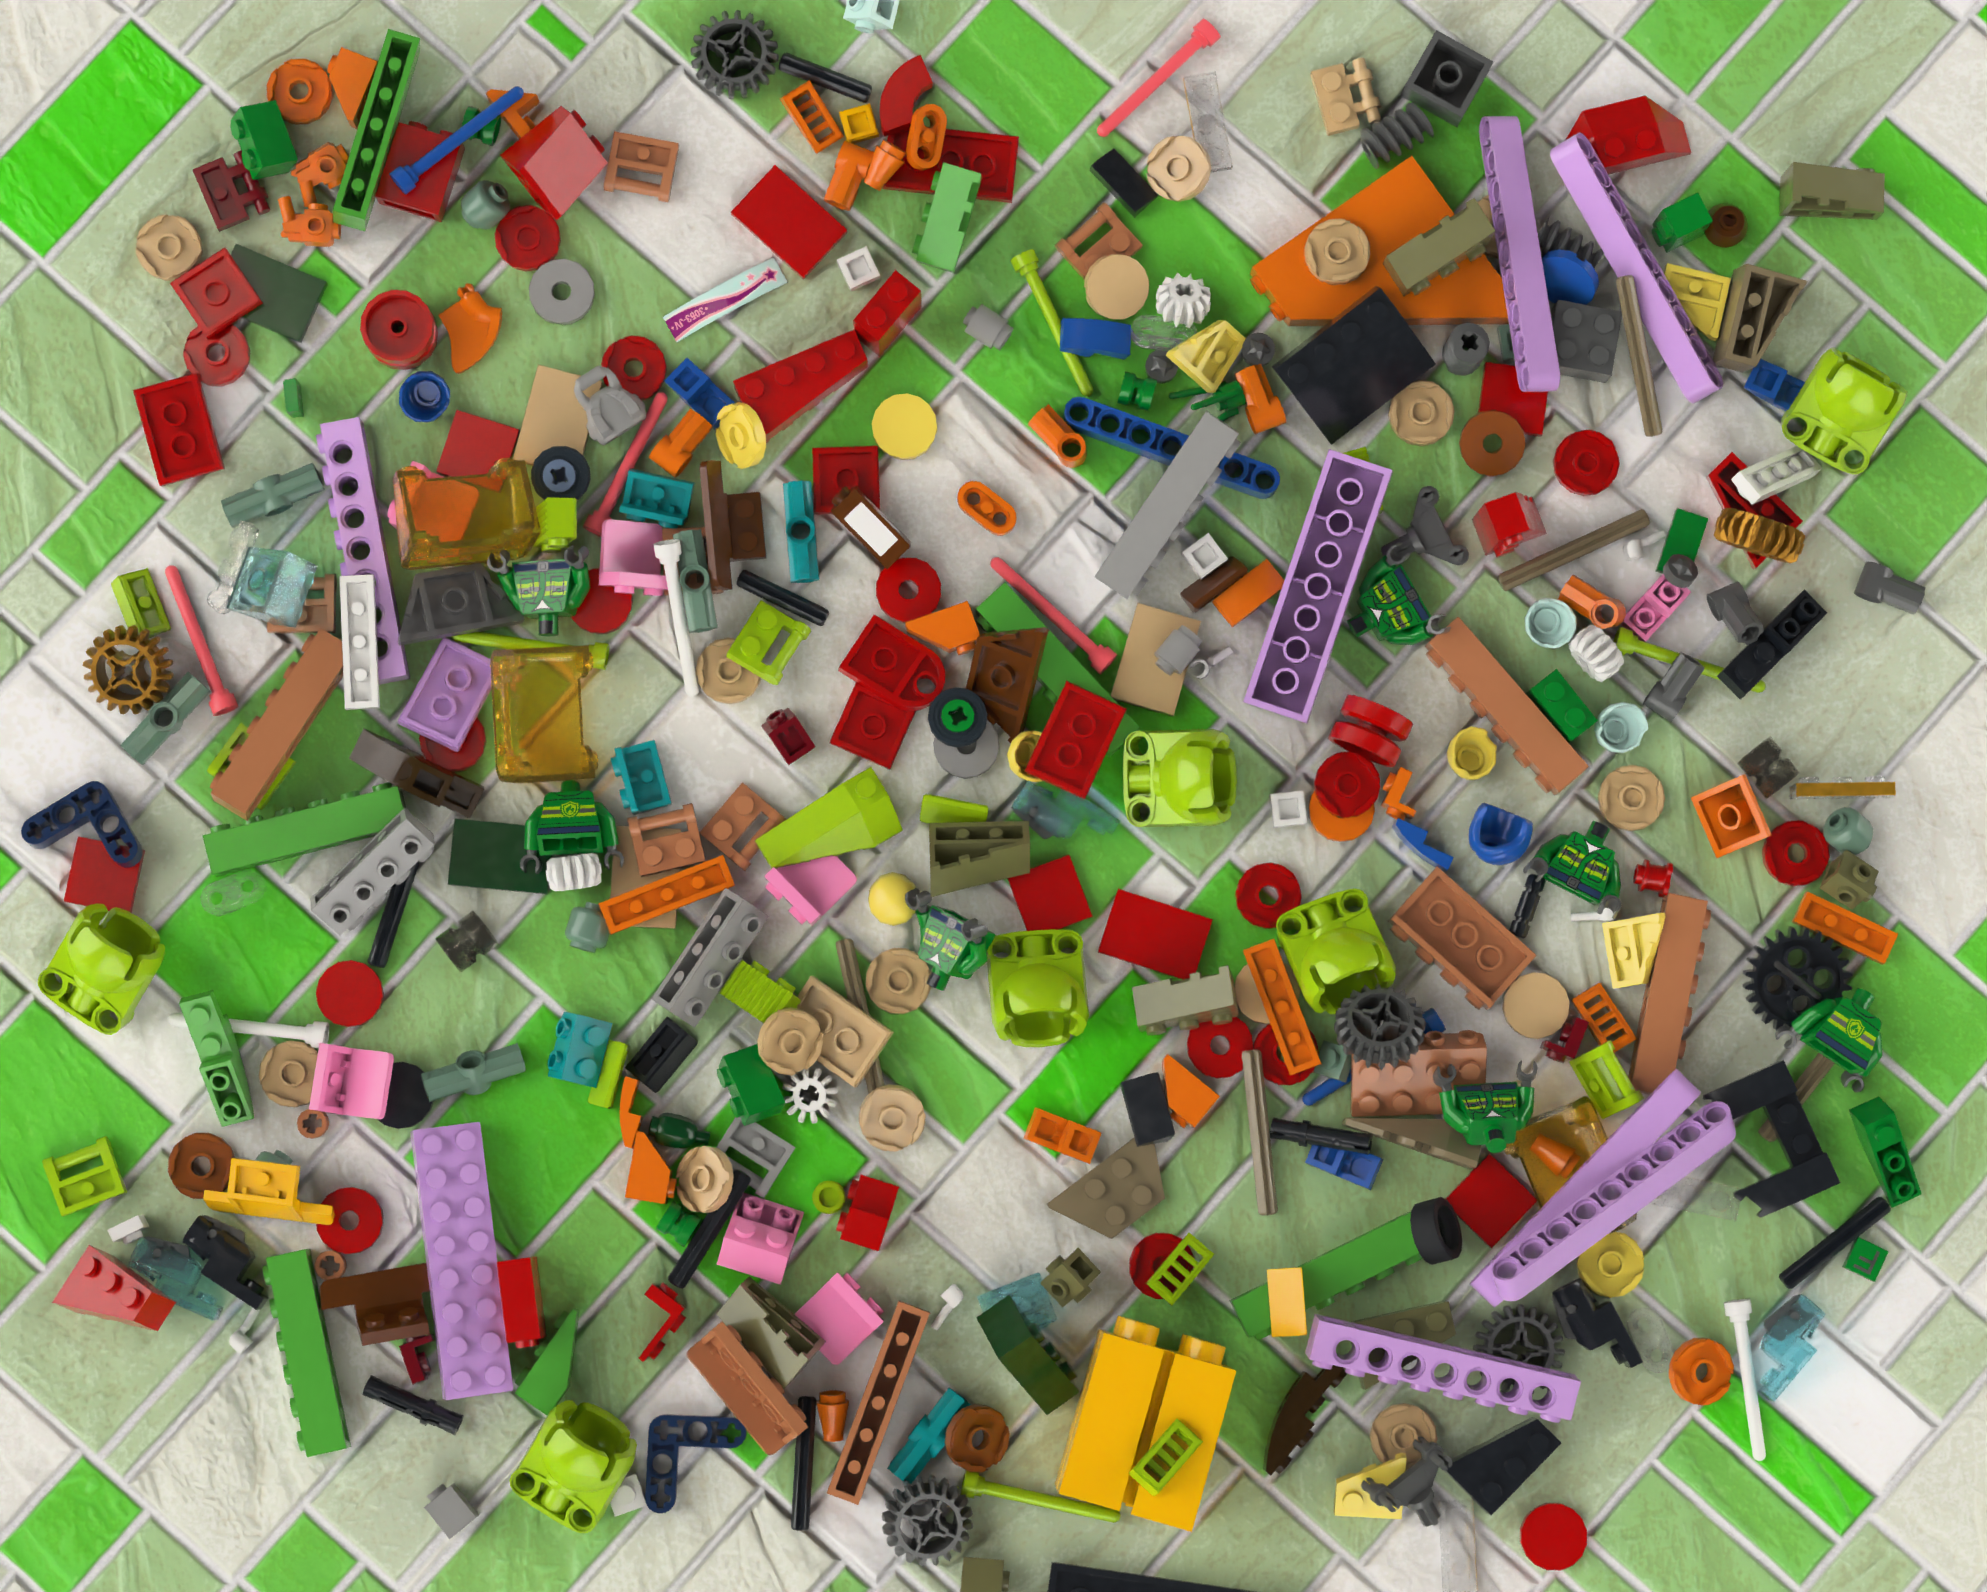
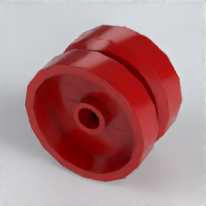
M390 290L378 294L367 304L361 316L360 331L365 345L381 364L391 369L408 370L420 366L432 355L437 345L438 328L430 309L420 297L408 291ZM399 326H404L403 331L400 332V333H397L398 330H399L398 327H399Z
M1347 695L1340 712L1349 722H1335L1328 739L1348 752L1364 755L1373 763L1394 768L1401 754V749L1393 741H1405L1408 738L1413 723L1403 715L1381 704L1355 695Z

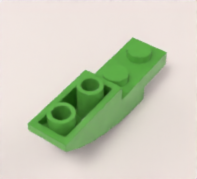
M210 990L181 998L179 1005L202 1062L199 1070L221 1127L253 1119V1105L240 1051L227 1014L222 1015L214 991Z

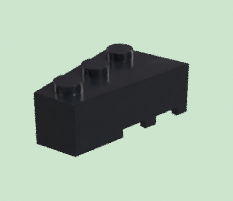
M1531 1417L1490 1440L1452 1458V1466L1450 1468L1447 1466L1448 1470L1445 1472L1487 1514L1492 1515L1554 1452L1561 1442L1538 1419Z

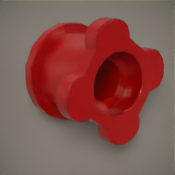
M1645 859L1642 865H1636L1633 883L1638 884V891L1640 892L1647 889L1658 892V897L1667 896L1673 864L1667 863V865L1660 866L1650 864V861Z

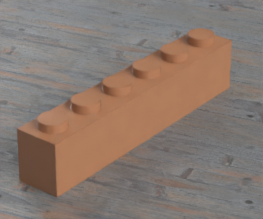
M1457 617L1446 626L1451 627L1448 633L1437 634L1425 645L1428 650L1426 656L1437 668L1442 666L1450 675L1447 679L1457 692L1461 693L1464 691L1472 700L1469 705L1480 718L1487 717L1493 724L1491 730L1502 743L1507 741L1515 750L1513 756L1524 768L1529 766L1537 775L1534 779L1539 787L1546 793L1551 791L1555 796L1589 766L1465 623Z
M321 628L316 636L311 634L307 638L301 650L304 654L298 663L293 661L289 665L283 676L286 681L280 690L275 688L271 692L265 703V706L268 708L261 718L256 716L247 729V733L250 735L243 745L238 743L228 759L231 762L224 773L219 771L210 785V788L213 789L211 791L213 801L248 821L344 676L342 641Z
M1668 893L1667 896L1664 895L1662 899L1660 913H1665V921L1649 982L1645 986L1636 1033L1637 1039L1634 1043L1628 1078L1635 1090H1640L1643 1094L1650 1095L1676 1069L1677 1059L1682 1060L1684 1056L1686 1040L1681 1038L1684 1026H1689L1692 1016V1007H1688L1690 994H1695L1698 985V975L1694 974L1696 961L1701 962L1705 943L1700 942L1702 930H1707L1711 918V910L1707 909L1708 901L1672 893Z
M900 1300L898 1301L827 1494L859 1505L928 1320L929 1311Z

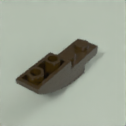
M363 728L349 757L355 763L403 790L438 807L442 805L467 818H471L484 791V786L424 759L423 755Z
M1333 1365L1331 1370L1322 1369L1315 1378L1302 1371L1292 1384L1274 1417L1268 1435L1263 1470L1270 1476L1275 1471L1280 1474L1291 1462L1292 1458L1289 1454L1297 1445L1300 1448L1304 1447L1314 1433L1310 1429L1315 1424L1305 1414L1308 1411L1312 1414L1315 1413L1326 1399L1322 1394L1330 1385L1336 1388L1347 1375L1343 1367Z

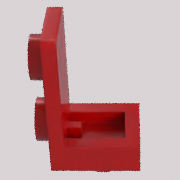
M664 1282L660 1286L653 1283L644 1294L669 1313L670 1317L638 1357L642 1362H645L648 1357L655 1360L666 1345L661 1340L670 1330L675 1333L687 1318L682 1314L686 1307L676 1300L679 1294Z

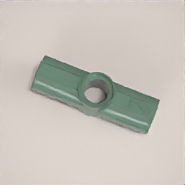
M310 463L284 475L275 474L255 482L252 488L223 499L221 503L231 527L235 528L263 515L268 517L290 509L293 506L292 503L320 493L325 489L315 465Z
M686 530L673 534V539L680 540L682 554L679 555L680 561L677 563L689 633H700L717 629L718 625L702 530ZM694 573L701 574L704 577L703 585L697 589H691L686 585L688 577Z
M187 672L161 702L154 704L150 708L148 716L120 746L140 764L144 765L171 734H175L181 729L183 721L211 691L190 672ZM171 710L173 713L171 724L165 727L160 726L158 722L159 715L163 711Z
M517 1043L485 1054L478 1050L466 1051L457 1057L456 1063L422 1073L421 1078L428 1100L431 1102L463 1091L468 1095L482 1094L490 1088L491 1082L525 1072L526 1067Z

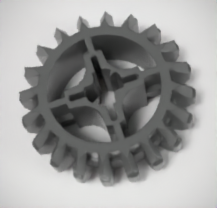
M736 10L732 19H729L727 11L722 12L723 20L718 22L715 16L710 17L711 28L705 24L700 26V31L704 36L694 35V43L698 46L690 49L691 55L697 57L691 61L692 68L699 69L696 73L698 80L706 79L704 86L707 90L717 85L715 91L717 96H721L726 89L728 90L729 99H734L735 91L739 90L742 98H747V88L751 87L754 93H758L760 90L757 82L768 85L769 78L766 74L776 73V67L770 63L779 61V55L773 52L778 49L777 41L770 40L773 37L771 29L762 31L765 26V22L762 19L753 25L754 16L751 13H748L745 20H742L741 11ZM736 32L735 36L730 40L718 39L724 34ZM748 35L759 44L762 50L760 59L754 57V54L746 49ZM739 48L740 56H735L734 60L730 62L729 53L734 54ZM709 50L715 52L716 57L724 61L721 74L711 67L708 61ZM739 69L752 70L747 75L733 78Z
M1377 983L1373 990L1364 985L1361 993L1353 990L1350 993V998L1343 999L1341 1008H1338L1336 1011L1335 1019L1337 1021L1334 1024V1031L1337 1034L1338 1045L1344 1046L1343 1051L1345 1055L1354 1054L1353 1060L1355 1063L1362 1059L1365 1060L1367 1068L1372 1063H1377L1382 1071L1385 1063H1390L1396 1068L1399 1060L1407 1063L1410 1059V1054L1416 1055L1419 1045L1424 1040L1425 1033L1423 1031H1425L1426 1022L1422 1018V1007H1416L1415 997L1406 999L1405 990L1396 993L1392 984L1385 990L1381 989L1380 984Z
M1517 1304L1516 1314L1513 1315L1511 1307L1508 1305L1504 1306V1318L1497 1311H1493L1491 1315L1496 1323L1492 1324L1487 1320H1483L1482 1325L1489 1331L1487 1334L1478 1331L1475 1334L1477 1338L1484 1339L1483 1345H1473V1350L1483 1351V1353L1490 1355H1506L1511 1360L1527 1363L1532 1357L1544 1356L1541 1367L1550 1368L1552 1365L1556 1368H1561L1563 1365L1560 1361L1553 1360L1554 1354H1565L1564 1349L1554 1348V1343L1562 1342L1563 1336H1551L1550 1333L1558 1328L1556 1323L1544 1326L1549 1318L1548 1314L1543 1313L1538 1319H1535L1537 1314L1536 1307H1530L1527 1315H1525L1524 1305ZM1525 1322L1538 1330L1545 1346L1532 1345L1528 1341ZM1514 1323V1329H1512V1336L1509 1341L1493 1344L1499 1331L1508 1324ZM1520 1341L1521 1346L1535 1349V1351H1526V1354H1521L1522 1358L1517 1360V1354L1503 1350V1348H1512V1345L1517 1346L1515 1342ZM1507 1378L1503 1380L1501 1392H1508L1511 1384L1514 1387V1379Z
M932 1474L928 1478V1483H923L922 1477L918 1475L916 1477V1485L911 1486L910 1482L905 1480L903 1482L905 1491L902 1492L894 1488L893 1496L896 1500L886 1499L885 1505L889 1511L882 1513V1520L886 1522L882 1526L883 1534L889 1535L886 1539L888 1546H896L894 1551L898 1557L906 1553V1561L912 1563L918 1557L921 1566H924L927 1559L931 1558L932 1563L937 1566L939 1564V1556L943 1555L946 1560L950 1561L951 1549L961 1553L962 1547L959 1541L968 1542L969 1534L966 1530L973 1528L972 1520L968 1518L973 1513L971 1507L966 1506L968 1503L967 1496L959 1495V1486L953 1485L949 1488V1481L945 1477L937 1484L936 1478ZM927 1499V1501L921 1505H914V1503L920 1500ZM942 1502L949 1505L954 1511L952 1524L940 1515L942 1512ZM902 1517L908 1519L909 1524L914 1526V1536L912 1539L906 1536L900 1529ZM940 1536L939 1539L927 1542L932 1537Z

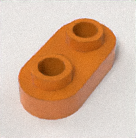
M926 104L921 106L912 116L906 147V158L915 169H929L940 160L947 117L943 109L938 105ZM924 117L930 120L929 128L924 125ZM918 148L924 152L923 159L919 158L917 154Z
M977 481L967 482L959 489L957 496L959 508L979 525L997 536L1006 535L1013 530L1016 524L1014 508L991 489ZM972 494H976L980 498V502L976 505H971L967 500ZM997 514H1002L1005 516L1006 522L1002 525H997L993 518Z

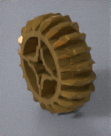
M1734 508L1723 509L1715 524L1714 536L1720 542L1785 563L1796 562L1804 547L1805 535L1802 531Z
M123 625L115 627V632L111 629L104 631L103 638L98 636L93 640L95 647L87 649L86 654L92 659L85 660L82 666L91 669V672L86 673L83 679L87 681L93 680L94 684L88 688V692L91 693L97 690L100 693L96 699L98 703L107 699V710L112 711L118 705L120 714H126L129 709H131L133 714H138L141 712L142 707L148 711L153 706V702H161L163 699L161 692L166 693L170 690L171 687L166 680L172 679L174 674L171 671L165 670V668L173 665V660H164L163 655L169 651V648L163 647L159 650L156 645L160 642V637L156 636L149 640L150 631L148 629L142 630L138 635L136 625H131L127 631ZM129 645L137 648L139 651L132 656L126 654L123 650L119 652L114 646ZM147 659L149 661L152 672L151 681H149L150 676L146 673L144 668ZM136 661L132 666L133 671L129 672L132 674L120 679L125 673L126 665ZM105 662L112 669V677L110 680L108 679V676L106 674ZM123 684H127L134 689L138 688L142 694H127L121 692L118 688Z

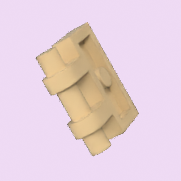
M1364 58L1352 61L1355 73L1346 75L1343 63L1311 71L1310 76L1327 136L1359 128L1360 123L1357 115L1367 114L1369 124L1381 121L1379 113L1381 104L1379 97L1374 95L1371 84L1373 75L1371 69H1367ZM1359 85L1362 101L1354 103L1350 87Z

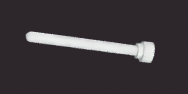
M680 540L659 541L653 544L655 557L660 560V564H664L685 690L688 696L694 697L698 694L699 688L677 562L680 561L679 555L682 554Z
M172 1013L168 1017L170 1025L188 1028L183 1014ZM229 1019L233 1033L305 1040V1044H310L312 1048H319V1043L328 1044V1022L314 1021L313 1024H307L306 1027Z
M1751 1300L1724 1302L1725 1316H1729L1730 1322L1734 1324L1752 1454L1755 1460L1762 1461L1766 1457V1449L1747 1321L1750 1320L1749 1314L1752 1313Z

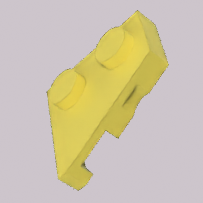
M1667 263L1664 268V275L1693 326L1710 340L1716 341L1719 335L1731 278Z
M1217 320L1169 350L1166 356L1207 393H1215L1242 349L1246 338L1226 320Z
M1665 913L1602 923L1613 989L1647 984L1649 982L1665 921Z
M1399 1453L1395 1455V1459L1380 1465L1374 1463L1364 1467L1358 1473H1349L1337 1478L1334 1515L1402 1519L1403 1506H1400L1399 1509L1394 1507L1396 1511L1390 1512L1385 1506L1376 1505L1370 1499V1494L1362 1489L1361 1484L1363 1480L1367 1482L1366 1478L1370 1477L1376 1483H1383L1388 1486L1406 1471V1453Z

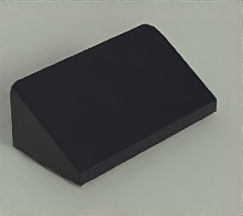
M1114 148L1090 167V172L1134 218L1158 197V194L1154 192L1148 183Z
M666 1017L626 1065L625 1069L654 1093H657L697 1046L698 1041L669 1017Z
M1150 1073L1120 1083L1137 1147L1170 1140L1175 1135L1159 1073Z

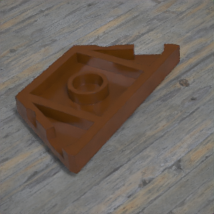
M1045 627L983 633L977 638L966 689L976 693L981 698L986 707L987 720L992 725L997 723L1010 736L1008 739L1010 743L1018 734L1024 732L1049 631Z

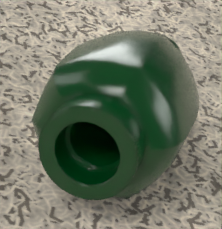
M662 1113L659 1117L652 1116L648 1136H653L660 1145L684 1149L693 1145L694 1142L708 1145L710 1132L697 1129L696 1124L687 1117L673 1113Z

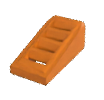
M810 80L779 98L816 154L844 137ZM807 94L809 100L796 108L793 102ZM814 105L817 111L803 119L800 113ZM821 116L824 122L810 130L807 124ZM829 127L832 133L817 141L814 136Z
M1600 982L1571 999L1581 1018L1589 1022L1588 1029L1598 1045L1607 1042L1606 1038L1618 1030L1621 1031L1622 1036L1612 1041L1615 1047L1614 1053L1637 1039ZM1599 995L1602 1001L1586 1009L1583 1004ZM1606 1007L1608 1013L1594 1021L1591 1015ZM1613 1018L1616 1024L1601 1032L1598 1026Z

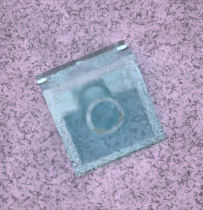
M248 547L226 608L274 625L295 628L302 615L308 591L314 582L317 565L288 551Z

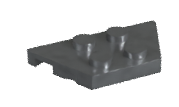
M481 563L415 574L398 637V645L522 624L525 619L521 612H517L507 600L506 593L501 587L491 580L490 574Z

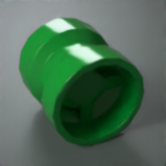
M468 106L462 126L481 113L479 108ZM501 114L467 140L476 138L480 139L483 144L494 146L500 131Z
M1125 371L1117 403L1126 406L1131 403L1137 405L1141 410L1149 411L1157 379L1149 377L1140 379L1137 378L1136 374ZM1135 387L1138 388L1136 395L1133 394Z
M673 1201L656 1229L663 1234H671L675 1237V1242L685 1247L702 1219L694 1213L687 1214L683 1211L681 1205Z

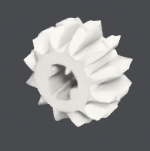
M1178 272L1174 279L1165 277L1162 285H1159V289L1156 292L1157 313L1162 315L1164 322L1173 321L1175 327L1179 324H1185L1190 328L1193 322L1201 324L1204 316H1207L1210 311V288L1204 286L1203 279L1193 280L1191 273L1187 277H1182Z
M1589 625L1585 629L1583 628L1568 643L1571 656L1577 661L1576 664L1580 665L1583 672L1588 673L1590 678L1596 681L1603 682L1607 678L1612 677L1624 664L1622 652L1617 648L1616 643L1601 628Z
M595 853L550 858L546 862L547 881L549 882L550 889L555 892L597 886L602 882V867L598 855Z
M816 1068L814 1071L813 1079L809 1078V1070L803 1069L804 1079L801 1081L796 1074L790 1075V1078L796 1083L795 1087L783 1084L782 1088L784 1090L793 1092V1096L783 1097L785 1103L793 1101L795 1105L788 1109V1115L791 1116L798 1109H801L798 1122L803 1123L807 1112H809L811 1122L815 1124L818 1122L816 1111L819 1110L825 1118L830 1116L829 1112L823 1108L824 1104L831 1107L837 1106V1102L827 1099V1095L837 1094L838 1089H825V1086L833 1078L829 1075L819 1082L818 1080L822 1072L819 1068ZM810 1086H814L817 1088L815 1093H819L818 1101L812 1100L810 1105H806L802 1102L805 1098L800 1097L802 1090L808 1091Z

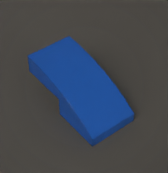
M1063 318L1061 320L1060 351L1090 357L1096 353L1123 360L1130 356L1131 325L1084 318Z
M688 358L664 380L691 409L704 417L713 426L714 430L720 426V420H717L720 410L724 406L735 403Z
M1760 359L1757 366L1752 369L1744 389L1786 412L1805 382L1788 375L1787 370Z
M1399 818L1394 821L1393 830L1413 853L1430 865L1438 866L1444 872L1449 869L1454 857L1423 844L1428 831Z
M1312 1145L1305 1163L1371 1190L1383 1159L1373 1154L1365 1155L1352 1151Z

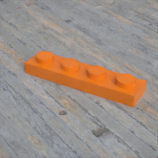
M721 855L598 903V906L605 919L609 934L612 935L719 893L725 888L734 887L735 884L725 858Z
M1275 939L1244 949L1245 958L1289 1074L1293 1075L1322 1064Z

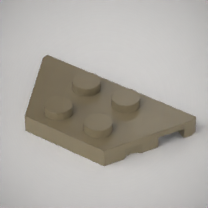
M1135 1138L1131 1139L1047 1203V1206L1113 1239L1165 1199L1155 1144L1137 1147Z

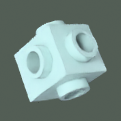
M847 0L843 19L855 24V29L863 33L871 34L874 33V30L893 29L900 0Z

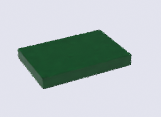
M235 244L231 256L263 302L241 318L302 343L328 285L327 282Z
M454 819L448 885L548 895L549 882L546 877V862L552 858V855L540 856L539 850H537V857L543 864L542 871L536 874V861L530 860L526 865L527 872L525 873L520 867L521 859L527 855V850L524 849L525 825Z

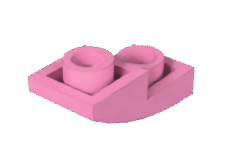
M1662 574L1626 613L1621 625L1626 629L1632 630L1633 635L1638 636V640L1646 642L1686 599L1691 591L1687 587L1680 588L1672 585Z

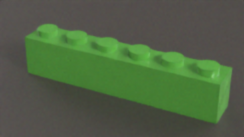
M391 29L387 31L333 207L334 223L366 231L375 202V195L420 54V38Z
M1006 582L976 608V614L979 617L975 621L986 633L1047 628ZM1049 630L1037 680L1046 689L1043 692L1046 699L1055 707L1066 681L1118 704ZM1126 712L1106 753L1109 758L1125 744V740L1130 733L1140 729Z
M388 782L373 786V792L360 795L359 791H352L341 794V800L328 803L327 799H320L307 803L308 809L295 811V807L275 811L276 817L263 820L262 815L250 817L248 821L243 819V825L233 828L230 827V824L214 826L210 828V834L202 835L211 873L218 877L375 837L398 813L406 808L402 789L398 786L393 787L392 783Z
M1411 1212L1394 1218L1298 1266L1302 1267L1305 1310L1312 1306H1315L1317 1311L1335 1302L1333 1296L1343 1291L1346 1292L1347 1296L1365 1287L1363 1281L1375 1276L1377 1281L1395 1272L1393 1266L1403 1261L1409 1266L1423 1259L1419 1254L1411 1232ZM1267 1282L1229 1300L1247 1337L1250 1338L1255 1335L1256 1339L1260 1340L1271 1334Z
M311 1249L267 1257V1265L263 1266V1276L266 1285L272 1286L274 1298L269 1299L272 1317L279 1320L281 1331L276 1332V1338L280 1352L285 1351L287 1364L283 1365V1373L286 1384H292L294 1397L290 1398V1407L293 1417H298L301 1431H297L300 1451H305L307 1457L347 1449L351 1447L324 1312L321 1309L320 1293Z

